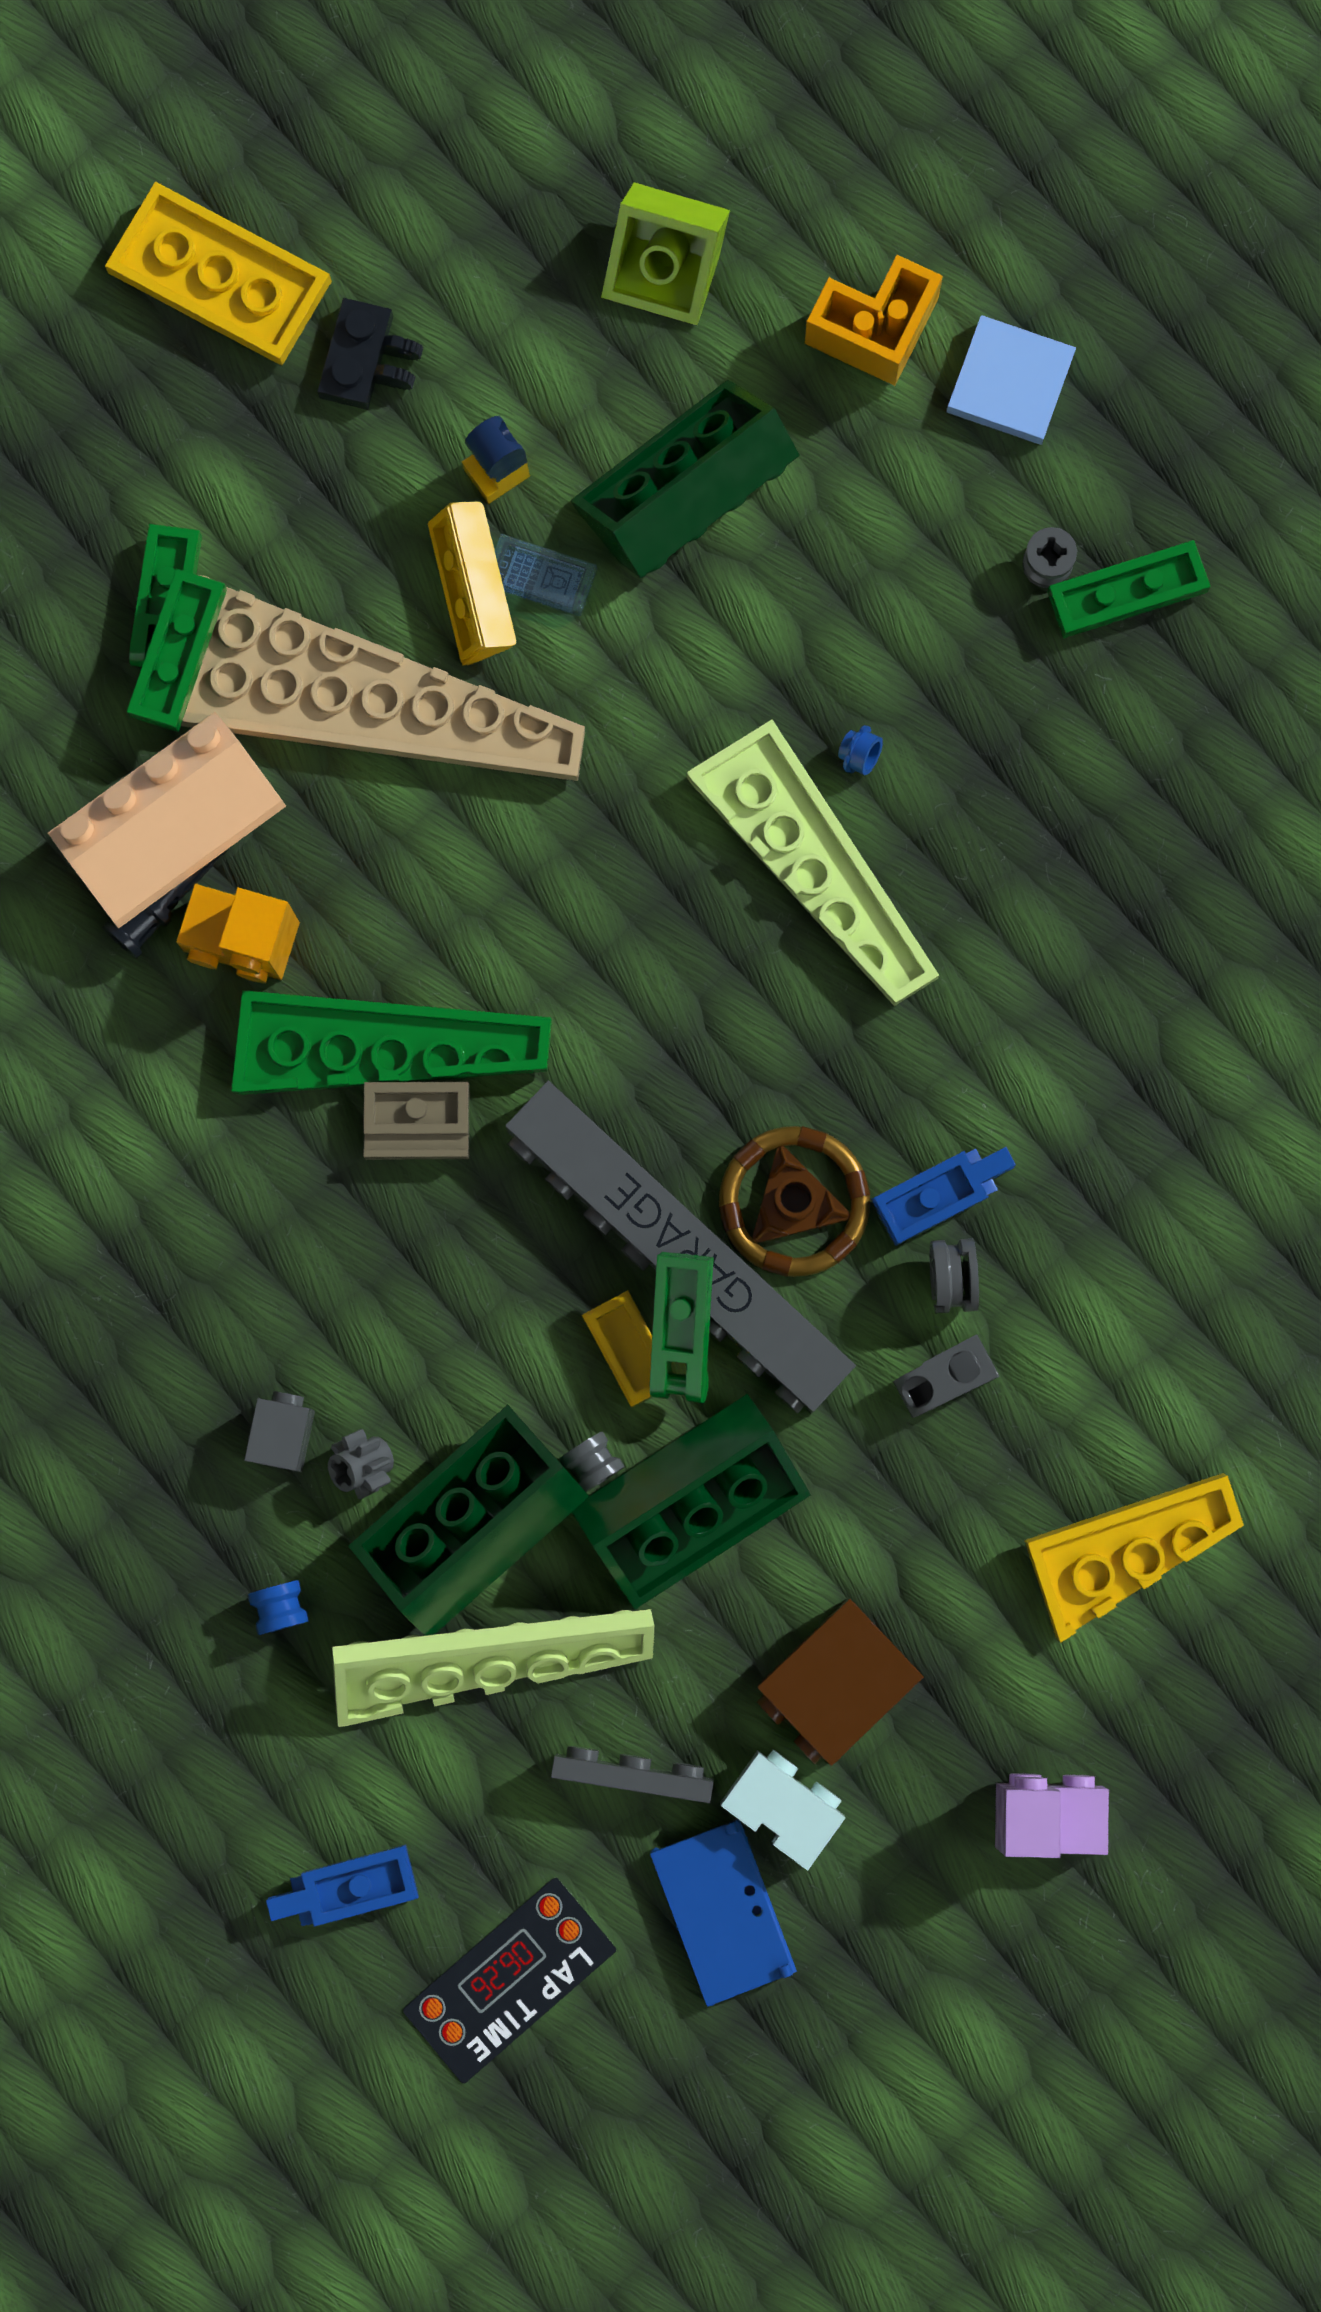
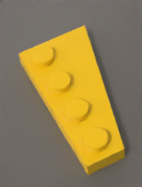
M1222 1473L1026 1539L1025 1543L1057 1640L1061 1643L1076 1633L1075 1630L1096 1617L1099 1619L1116 1608V1604L1141 1588L1146 1589L1162 1578L1161 1575L1183 1561L1188 1562L1244 1526L1229 1478L1226 1474Z

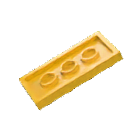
M157 182L153 184L105 265L108 274L281 366L284 364L332 282L329 273Z

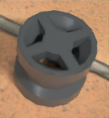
M1048 527L1039 530L1033 534L1027 544L1022 563L1024 574L1031 583L1042 588H1049L1050 585L1066 581L1076 562V543L1069 533L1060 528ZM1052 548L1053 551H1055L1058 555H1061L1060 558H1057V556L1052 553Z
M603 1431L587 1439L559 1458L561 1465L573 1472L577 1479L576 1482L585 1492L595 1488L625 1467L620 1458L613 1457L607 1449L608 1439Z

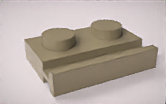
M364 1082L365 1160L469 1159V1083Z

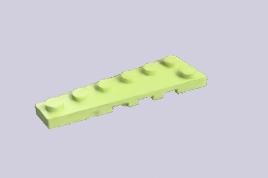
M773 720L768 721L687 772V779L894 1006L938 979L939 974Z
M651 1609L639 1611L622 1610L613 1614L589 1617L570 1616L555 1621L529 1624L514 1623L509 1626L479 1630L462 1629L453 1633L428 1636L410 1635L402 1639L369 1643L359 1641L349 1645L332 1647L338 1727L403 1714V1704L432 1698L434 1707L455 1702L453 1693L483 1688L486 1695L502 1692L514 1680L529 1677L533 1682L539 1684L561 1679L572 1674H584L652 1659L654 1621Z

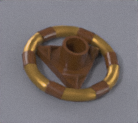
M804 1126L781 1127L764 1132L751 1139L733 1156L721 1182L719 1211L728 1238L739 1253L749 1262L764 1271L785 1277L808 1276L823 1272L839 1264L857 1246L868 1222L871 1194L865 1171L862 1169L861 1164L854 1154L839 1140L826 1132ZM797 1145L829 1156L844 1173L851 1199V1211L849 1212L784 1146ZM777 1148L753 1237H751L745 1229L738 1202L740 1185L745 1173L766 1152ZM848 1220L844 1230L823 1251L810 1256L793 1258L773 1251H767L758 1244Z

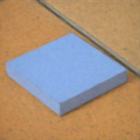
M981 315L948 404L947 413L1042 445L1076 347Z

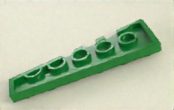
M242 990L232 1092L234 1094L246 1095L364 1086V1082H417L547 1072L552 1018Z

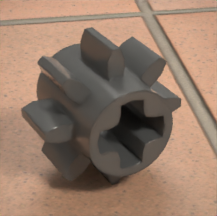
M359 1429L331 1445L335 1455L331 1456L328 1461V1471L333 1483L341 1491L349 1492L355 1489L358 1499H363L391 1482L387 1473L392 1470L394 1465L393 1454L388 1444L382 1438L373 1436L367 1439L364 1430Z

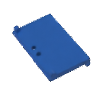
M739 1819L664 1848L656 1847L651 1850V1858L707 2007L780 1978L789 1977L797 1972Z

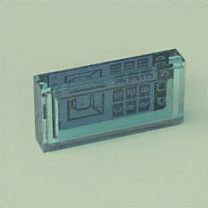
M500 534L495 555L504 592L581 617L597 572V565Z

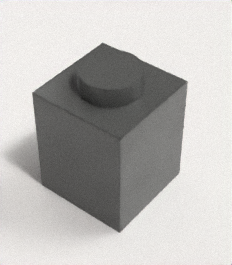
M273 1391L271 1401L257 1399L244 1461L297 1472L303 1471L315 1414L314 1410L302 1407L304 1397Z

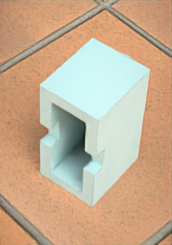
M757 1750L721 1800L720 1805L755 1832L761 1824L776 1833L771 1840L773 1845L808 1871L845 1820L843 1813L836 1809L842 1800L818 1782H815L811 1789L803 1785L793 1777L799 1768L775 1750H772L768 1757Z

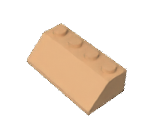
M214 712L79 811L68 817L48 832V834L115 925L120 928L285 808L286 805L239 740L219 715Z

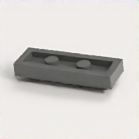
M568 1746L566 1755L556 1753L554 1756L551 1778L710 1803L713 1778L703 1777L704 1767L673 1763L671 1772L651 1769L652 1759L626 1754H620L619 1763L598 1760L599 1750L577 1746Z

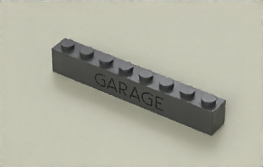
M549 1080L505 1125L507 1132L513 1137L507 1145L527 1164L530 1165L537 1159L551 1173L545 1180L566 1200L573 1194L576 1195L588 1207L583 1215L601 1233L606 1236L612 1229L627 1243L621 1251L641 1270L644 1271L649 1265L656 1270L657 1255L661 1252L714 1257L709 1333L719 1342L726 1336L741 1349L736 1358L756 1377L759 1378L766 1372L780 1385L774 1393L795 1413L798 1414L804 1407L812 1414L856 1367L846 1355Z

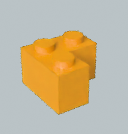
M896 255L875 298L829 277L807 320L804 344L895 386L938 301L943 276Z
M195 884L176 943L184 952L189 953L187 960L194 964L217 969L219 962L236 968V974L242 978L258 983H266L268 977L282 980L300 922L287 901L237 887L236 894L233 895Z

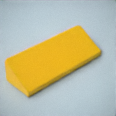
M481 502L449 503L428 522V528L462 665H471L510 649L516 644V637L484 506Z

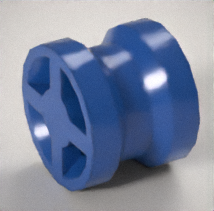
M299 1580L247 1594L250 1605L257 1608L259 1620L256 1623L258 1635L309 1622L308 1613L300 1607L298 1595L301 1592Z

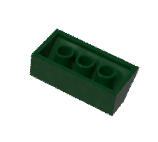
M726 380L570 501L614 557L631 572L642 578L647 573L661 568L666 563L668 557L687 542L700 538L706 532L707 527L726 512L740 507L746 501L747 496L766 481L779 477L785 471L787 465L798 458L800 454L775 408L732 381Z
M746 1394L590 1495L572 1513L617 1584L636 1610L811 1496L775 1432L749 1395Z

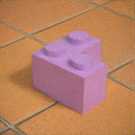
M1009 1774V1783H996L995 1848L1005 1857L1060 1858V1854L1108 1855L1109 1789L1103 1786H1095V1776L1063 1775V1785L1047 1784V1778H1043L1039 1774Z

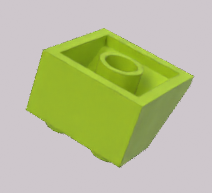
M634 182L620 204L601 298L697 325L719 260L730 210Z

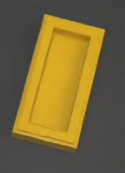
M627 1290L582 1314L632 1408L651 1398L652 1334Z

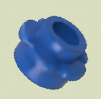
M866 725L862 726L859 732L850 730L845 735L838 753L839 759L844 760V770L850 773L856 771L863 775L869 774L879 759L883 740L881 737L872 734L871 728Z

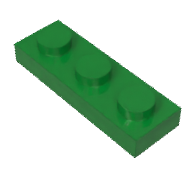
M1192 540L1050 585L1047 593L1064 639L1208 593L1211 586L1196 543Z
M180 569L175 570L127 709V713L131 718L179 732L227 592L225 583Z

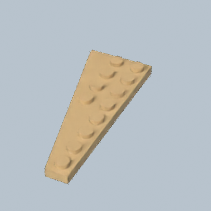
M228 587L181 726L193 728L209 715L216 712L231 732L235 734L578 781L585 737V727L532 705L529 707L495 694L494 690L481 685L478 687L448 675L446 671L436 667L432 669L405 658L401 653L338 628L334 630L302 617L300 613L287 608L281 609L256 599L250 593L242 590L238 592Z

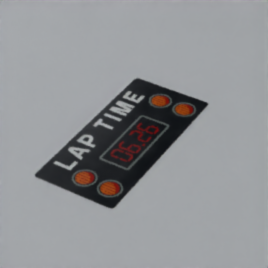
M553 1878L403 2009V2012L460 2082L467 2083L616 1952V1947L558 1878Z

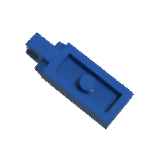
M1007 1147L981 1159L977 1149L968 1153L963 1151L872 1198L871 1202L894 1245L897 1246L988 1199L990 1194L998 1191L993 1179L1012 1170L1016 1164Z
M405 1844L302 1872L300 1876L290 1878L293 1891L268 1897L266 1903L271 1921L299 1914L301 1926L313 1924L315 1927L419 1898Z

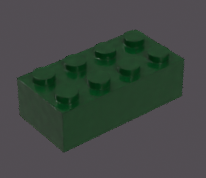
M507 1404L348 1547L399 1611L425 1636L435 1635L584 1502L589 1495Z

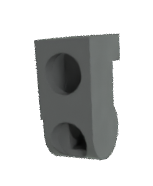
M976 1334L923 1362L922 1366L899 1377L893 1383L911 1417L915 1418L1000 1377L979 1336Z

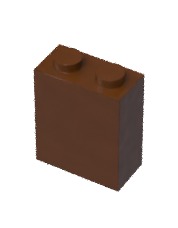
M847 1598L756 1685L764 1694L757 1703L777 1725L786 1718L798 1730L800 1735L793 1742L814 1764L823 1757L832 1766L924 1676L850 1598Z

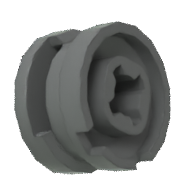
M960 1239L956 1245H947L945 1240L931 1241L929 1248L932 1300H936L937 1304L934 1305L935 1314L949 1313L951 1307H961L964 1312L978 1311L979 1276L974 1239ZM960 1256H963L964 1284L966 1295H963V1271Z

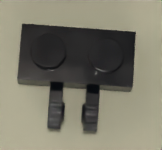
M343 298L317 391L319 398L368 410L375 383L410 390L413 388L416 376L403 368H396L386 364L380 365L382 357L385 354L406 360L418 361V359H421L424 347L414 340L389 335L393 320L392 309Z

